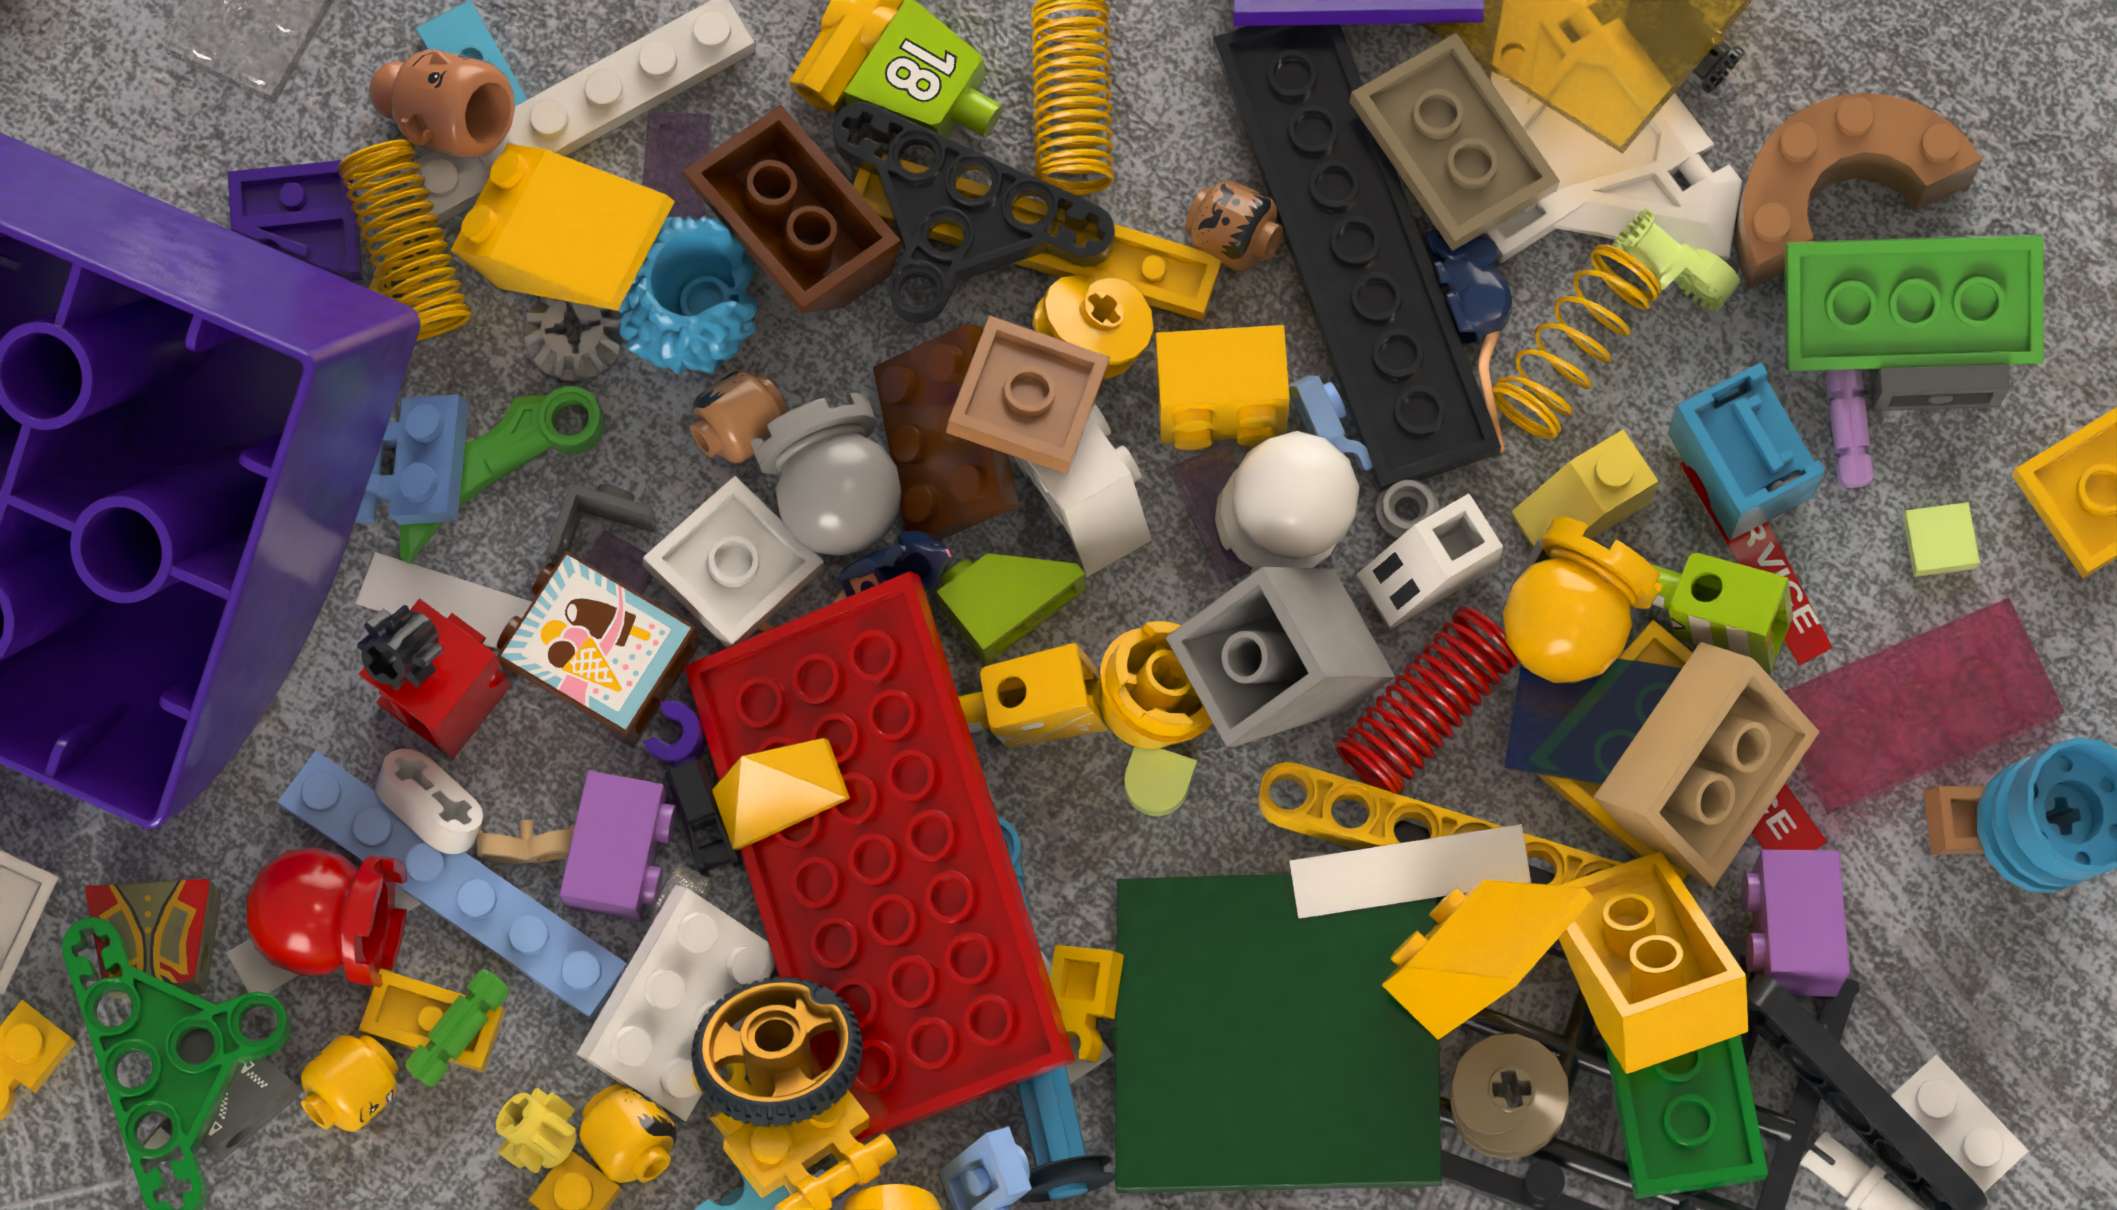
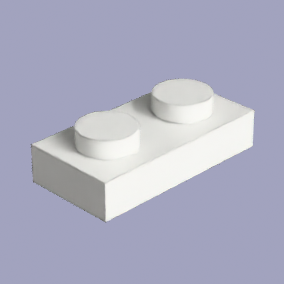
M1937 1054L1891 1096L1976 1182L1983 1193L2028 1152L2024 1145Z

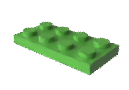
M2039 234L1784 242L1785 369L1788 371L1986 364H2044L2043 236Z

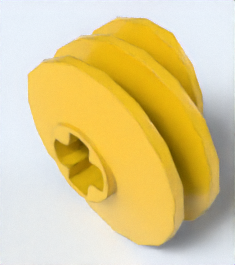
M1083 275L1061 277L1051 285L1045 293V297L1034 308L1032 321L1033 329L1036 332L1109 356L1110 360L1104 379H1110L1125 373L1148 346L1154 330L1152 310L1141 292L1132 284L1115 278L1098 280Z

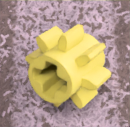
M535 1088L531 1095L519 1093L513 1096L502 1107L496 1120L497 1133L506 1139L497 1152L517 1168L521 1169L525 1166L534 1174L538 1173L541 1166L548 1169L558 1166L569 1156L576 1143V1129L566 1122L575 1111L574 1107L554 1092L547 1095L539 1088Z

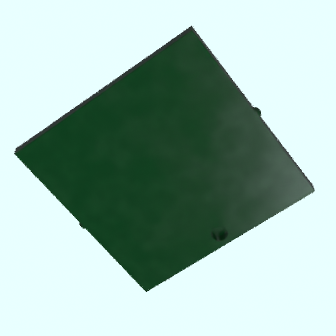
M1291 874L1117 879L1116 952L1123 954L1124 959L1116 1004V1027L1110 1033L1112 1041L1116 1043V1192L1162 1193L1442 1186L1440 1042L1382 986V983L1398 967L1390 959L1393 953L1417 930L1425 937L1437 924L1429 916L1437 906V897L1298 918Z

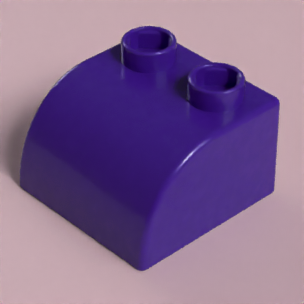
M1 132L0 764L148 829L158 828L195 800L230 762L268 709L297 660L325 603L342 561L420 331L421 320L418 313L408 305Z

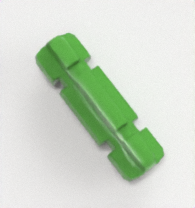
M482 969L475 975L466 987L469 991L466 997L463 998L459 995L426 1036L430 1040L425 1047L420 1044L407 1059L405 1065L407 1070L423 1084L432 1087L439 1082L449 1069L446 1065L450 1058L456 1060L489 1020L486 1013L490 1009L496 1011L509 995V988L506 983L492 972Z

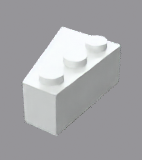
M1095 403L1068 475L1012 456L1025 478L1030 477L1049 504L1050 507L1046 508V512L1055 527L1063 525L1070 535L1078 557L1076 561L1085 572L1086 578L1152 541L1134 482L1142 478L1140 470L1124 445L1114 449L1106 437L1111 434L1110 428Z

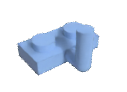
M1009 1127L985 1133L939 1170L952 1210H1010L1009 1206L1032 1189L1029 1182L1030 1168L1028 1159L1023 1149L1015 1144Z

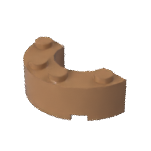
M1876 93L1841 95L1812 104L1797 112L1778 127L1762 146L1749 172L1737 211L1735 245L1739 265L1749 289L1784 273V242L1814 240L1807 217L1808 204L1815 195L1830 184L1854 178L1879 181L1899 192L1910 206L1917 211L1971 186L1982 158L1964 134L1951 122L1923 105L1892 95Z

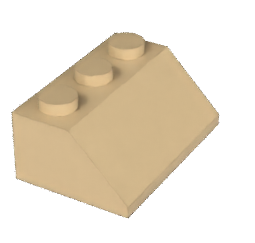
M1700 642L1593 798L1629 835L1655 852L1662 851L1668 861L1704 885L1714 888L1820 731L1753 658Z

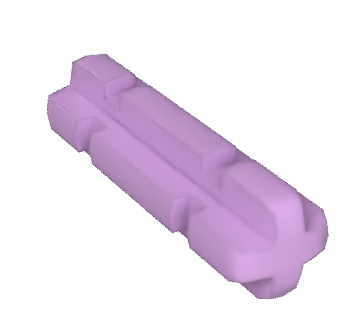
M1862 369L1828 370L1826 375L1828 397L1834 399L1831 401L1832 405H1829L1834 453L1840 455L1836 463L1838 483L1844 488H1859L1870 485L1874 477L1872 455L1866 454L1868 447H1871L1865 398L1859 397L1862 394L1861 390L1864 389Z

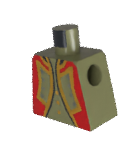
M209 878L86 886V899L90 917L105 919L121 933L127 944L134 968L193 995L206 992L221 904V891ZM93 934L101 979L122 977V970L112 976L105 968L101 950L110 946V941L103 942L96 934ZM110 993L117 999H130L126 993Z

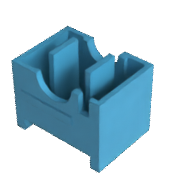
M1762 362L1677 404L1668 430V435L1686 466H1690L1701 479L1710 500V507L1729 540L1812 499L1825 472L1820 461L1817 460L1815 462L1766 380L1768 372ZM1790 475L1791 477L1798 475V478L1768 493L1766 488L1773 485V483L1779 480L1784 482L1789 479Z

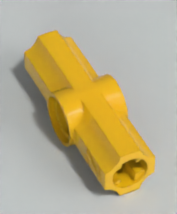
M831 0L821 21V32L790 78V88L798 93L805 102L821 111L836 113L845 99V89L905 0Z

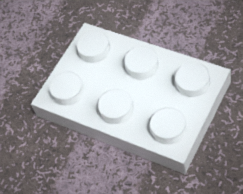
M675 884L576 1055L626 1087L629 1086L650 1097L674 1118L687 1121L702 1095L694 1086L691 1075L694 1072L691 1049L695 1031L698 1030V1025L705 1013H709L710 1007L714 1006L719 999H724L725 994L733 992L735 988L742 989L746 983L751 984L756 980L762 982L764 978L770 977L776 964L769 942L687 887ZM746 1017L738 1021L731 1028L738 1031Z

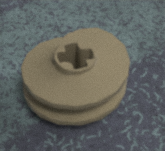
M1519 1034L1492 1035L1473 1044L1458 1061L1450 1085L1449 1100L1454 1125L1463 1141L1485 1156L1510 1160L1532 1155L1550 1143L1560 1129L1569 1104L1568 1079L1558 1058L1539 1041ZM1502 1084L1510 1085L1512 1094L1523 1095L1516 1108H1508L1504 1097H1494L1497 1096Z

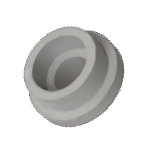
M1419 480L1399 481L1379 494L1375 510L1376 519L1384 533L1397 540L1412 526L1438 512L1439 502L1433 490ZM1402 503H1410L1418 509L1419 515L1412 521H1404L1396 515L1395 509Z

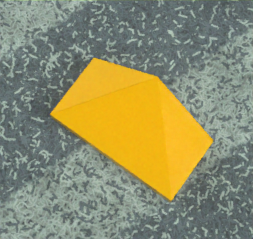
M825 738L742 756L712 789L734 850L747 847L850 799L830 742Z

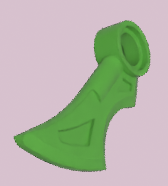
M564 386L553 390L549 395L514 398L505 416L492 430L478 439L465 442L459 508L491 484L552 447L564 454L579 455L591 450L599 443L605 430V418L597 400L589 391L578 386ZM568 406L583 407L589 414L586 427L575 435L561 434L555 428V419L558 413ZM445 522L400 525V557L405 563H412L431 537Z

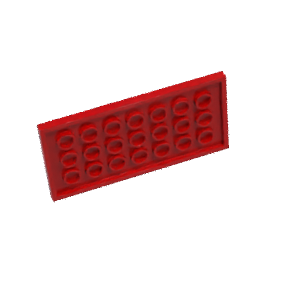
M909 571L685 665L684 669L719 781L742 756L825 738L830 742L850 799L744 847L740 851L780 979L785 977L795 979L797 977L801 978L802 981L807 979L814 983L817 982L821 984L822 988L824 986L828 987L850 1006L858 1021L863 1043L862 1062L857 1077L848 1090L869 1115L870 1121L869 1128L858 1134L854 1139L862 1144L869 1142L881 1134L887 1135L1076 1062L920 576ZM836 1030L821 1032L809 1041L814 1065L811 1080L830 1069L839 1050V1038Z

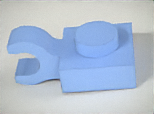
M1306 376L1289 384V396L1306 433L1326 438L1342 453L1349 452L1353 454L1361 470L1366 471L1373 468L1366 446L1343 436L1345 431L1339 419L1346 416V410L1334 385L1331 382L1323 385L1319 376Z

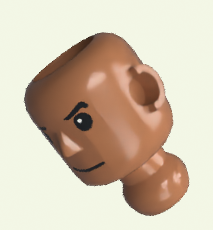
M427 49L413 54L405 62L393 61L384 64L374 73L369 86V96L375 110L385 118L394 119L401 134L414 145L457 157L477 158L495 150L504 141L512 126L515 112L514 92L505 74L487 61L440 50Z

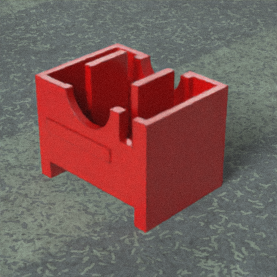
M419 598L410 611L420 612L432 621L439 635L438 644L443 647L444 651L432 661L436 671L418 687L408 680L398 690H393L391 685L376 681L369 675L365 667L360 671L359 676L379 690L378 692L381 697L376 702L379 707L453 761L510 689L511 684L507 676L498 670L501 664L496 654L483 644L486 640L485 636L454 613H451L446 618Z

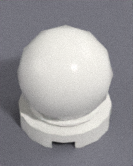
M1295 431L1266 439L1247 453L1241 465L1232 473L1217 498L1215 523L1221 544L1227 551L1231 548L1241 561L1253 567L1250 571L1251 573H1254L1262 566L1315 568L1329 557L1335 545L1345 537L1355 520L1359 484L1350 460L1326 438Z

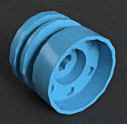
M2077 737L2052 745L2035 753L2033 756L2004 767L1986 784L1977 806V834L1986 858L2004 879L2025 891L2053 893L2117 869L2116 748L2102 740Z

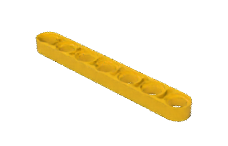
M1293 762L1275 764L1268 769L1261 779L1258 794L1260 811L1269 822L1279 827L1353 850L1399 844L1400 842L1396 839L1393 830L1398 822L1407 818L1423 822L1429 830L1430 839L1503 827ZM1279 781H1294L1304 789L1306 800L1298 808L1283 809L1271 800L1269 794L1271 787ZM1341 800H1355L1365 807L1368 819L1360 827L1353 829L1345 828L1333 819L1332 807ZM1523 833L1527 858L1533 856L1541 857L1547 860L1553 867L1554 879L1547 885L1558 886L1623 864Z

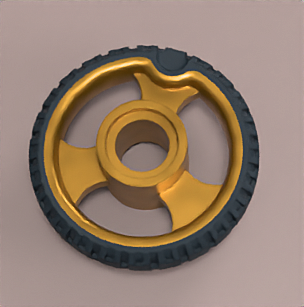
M774 977V979L764 978L762 982L756 980L751 984L746 983L742 989L735 988L733 992L725 994L724 999H719L714 1006L710 1007L709 1013H705L698 1025V1030L695 1031L692 1042L691 1057L694 1075L700 1090L710 1104L715 1105V1108L724 1115L732 1116V1119L736 1121H742L745 1124L752 1122L753 1126L763 1125L764 1127H769L770 1124H774L775 1127H780V1125L789 1126L794 1121L798 1124L803 1120L812 1119L814 1114L818 1116L823 1111L832 1107L831 1104L839 1102L840 1098L844 1097L847 1093V1089H850L861 1067L863 1053L860 1027L850 1006L828 987L824 986L822 988L821 984L817 982L814 983L807 979L802 981L801 978L797 977L795 979L785 977L784 979H780V977ZM748 1016L743 1022L740 1032L731 1028L738 1021ZM836 1030L839 1038L838 1055L826 1074L817 1082L813 1081L811 1078L814 1065L809 1041L821 1032ZM746 1063L748 1076L753 1087L760 1093L770 1097L751 1095L734 1088L721 1077L718 1069L727 1064Z

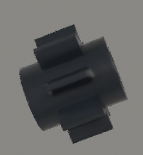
M403 605L392 615L383 608L364 624L369 634L357 644V648L362 650L361 657L366 671L376 681L391 685L393 690H398L408 680L418 687L436 671L432 661L444 651L443 647L438 644L439 635L435 625L422 613L410 611L407 605Z

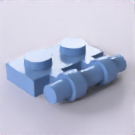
M459 394L401 398L399 422L388 423L355 523H375L377 503L390 502L389 517L399 525L457 522L469 402ZM396 449L393 475H380L383 450Z

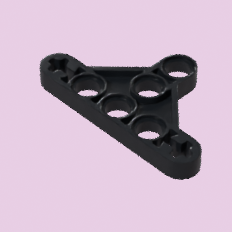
M865 102L851 103L842 108L835 116L832 129L836 150L850 164L878 176L905 251L892 274L889 288L892 306L897 315L905 321L920 324L937 318L944 310L958 281L1044 252H1048L1074 265L1090 267L1104 262L1113 251L1115 244L1113 220L1107 211L1094 203L876 105ZM864 122L871 123L873 137L888 145L891 133H896L897 136L893 139L889 148L888 159H881L883 157L882 144L871 139L863 138L858 146L853 145L850 131L847 129L849 127L860 129ZM923 145L931 149L936 157L930 169L923 173H912L905 170L899 160L901 154L908 147ZM971 170L982 171L992 181L990 190L980 198L970 199L964 197L955 187L957 179L961 174ZM1029 195L1041 198L1048 206L1047 215L1043 220L1035 224L1021 223L1012 213L1013 205L1018 199ZM1059 209L1067 210L1065 213V224L1077 230L1083 231L1089 223L1097 225V237L1101 242L1090 240L1085 248L1076 245V233L1062 225H1059L1056 237L1050 235L1056 227ZM940 224H953L960 228L964 234L963 243L959 248L946 253L932 248L928 242V237L933 228ZM917 277L928 279L937 289L935 297L925 306L915 307L907 304L900 296L901 288L906 281Z

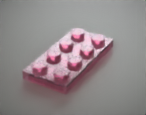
M2010 598L1783 691L1820 731L1801 761L1827 815L2061 718L2065 712Z

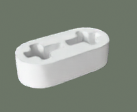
M398 749L390 752L384 758L375 784L376 794L382 803L435 850L447 854H459L470 849L475 842L484 816L478 802L431 758L422 752L412 749Z

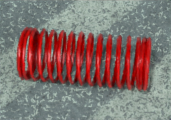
M1459 606L1458 611H1455L1452 615L1453 623L1445 622L1442 626L1443 633H1435L1433 635V643H1426L1424 645V654H1416L1414 656L1415 664H1407L1404 668L1405 675H1397L1395 677L1396 686L1388 685L1385 688L1386 696H1378L1376 698L1377 707L1368 706L1366 709L1367 717H1359L1357 719L1358 728L1349 727L1347 730L1348 737H1340L1339 741L1335 743V749L1343 762L1367 785L1401 794L1406 789V786L1399 775L1408 780H1414L1415 773L1410 765L1417 769H1424L1425 763L1421 756L1428 759L1434 758V751L1430 745L1436 748H1443L1444 742L1440 735L1452 738L1453 730L1450 725L1455 727L1463 726V720L1459 714L1471 717L1472 709L1469 704L1481 706L1482 699L1479 694L1490 696L1491 688L1489 684H1501V678L1498 673L1509 675L1510 668H1515L1520 663L1507 645L1506 634L1479 611L1471 607ZM1469 621L1493 638L1506 654L1502 653L1481 636ZM1448 628H1454L1463 642L1449 635ZM1438 639H1446L1454 652L1441 646ZM1458 646L1465 650L1472 657H1474L1483 667H1485L1493 678L1485 674L1476 665H1474L1463 654V652L1458 648ZM1429 649H1435L1445 663L1432 657ZM1450 658L1456 661L1458 664H1460L1463 668H1465L1475 679H1477V681L1483 686V688H1481L1480 686L1475 684L1471 679H1469L1450 660ZM1419 660H1427L1436 674L1422 667ZM1441 669H1443L1454 679H1456L1473 696V698H1471L1470 696L1465 694L1461 689H1459L1441 671ZM1410 670L1418 671L1427 685L1413 678ZM1405 680L1409 682L1417 695L1403 688L1400 681ZM1432 680H1434L1445 690H1447L1463 706V708H1461L1460 706L1455 704L1450 698H1448L1433 683ZM1391 691L1399 692L1408 706L1394 699ZM1423 691H1425L1436 701H1438L1453 716V718H1451L1446 713H1444L1440 708H1438L1424 694ZM1386 701L1390 703L1399 717L1385 710L1381 702ZM1414 702L1430 713L1444 729L1428 718ZM1372 712L1381 714L1390 728L1376 721L1373 718ZM1405 713H1407L1414 720H1416L1422 727H1424L1432 735L1434 739L1429 737L1419 727H1417L1406 716ZM1362 723L1371 724L1381 739L1366 731ZM1396 724H1398L1401 728L1407 731L1415 740H1417L1421 744V746L1424 749L1419 747L1409 737H1407L1397 727ZM1353 733L1362 735L1372 750L1357 742L1353 737ZM1387 735L1399 743L1415 760L1404 753ZM1379 747L1391 755L1405 770L1395 764ZM1357 757L1364 761L1380 778L1365 767Z

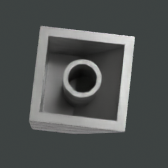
M1262 566L1166 636L1169 645L1226 747H1235L1346 712L1395 678L1393 671L1334 569Z

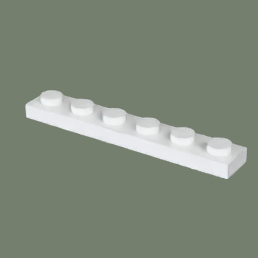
M710 0L515 106L512 126L504 141L492 152L477 158H463L432 151L414 161L421 164L420 170L414 175H422L426 178L425 182L418 188L430 190L429 196L423 201H430L435 205L433 210L427 214H435L439 217L438 222L432 227H436L475 205L490 176L493 163L502 154L507 143L546 149L566 156L757 52L755 42L729 0ZM412 168L401 169L399 171L402 174ZM417 181L406 182V185L409 186Z

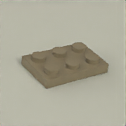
M1457 33L1351 92L1350 104L1452 251L1556 192L1560 180Z

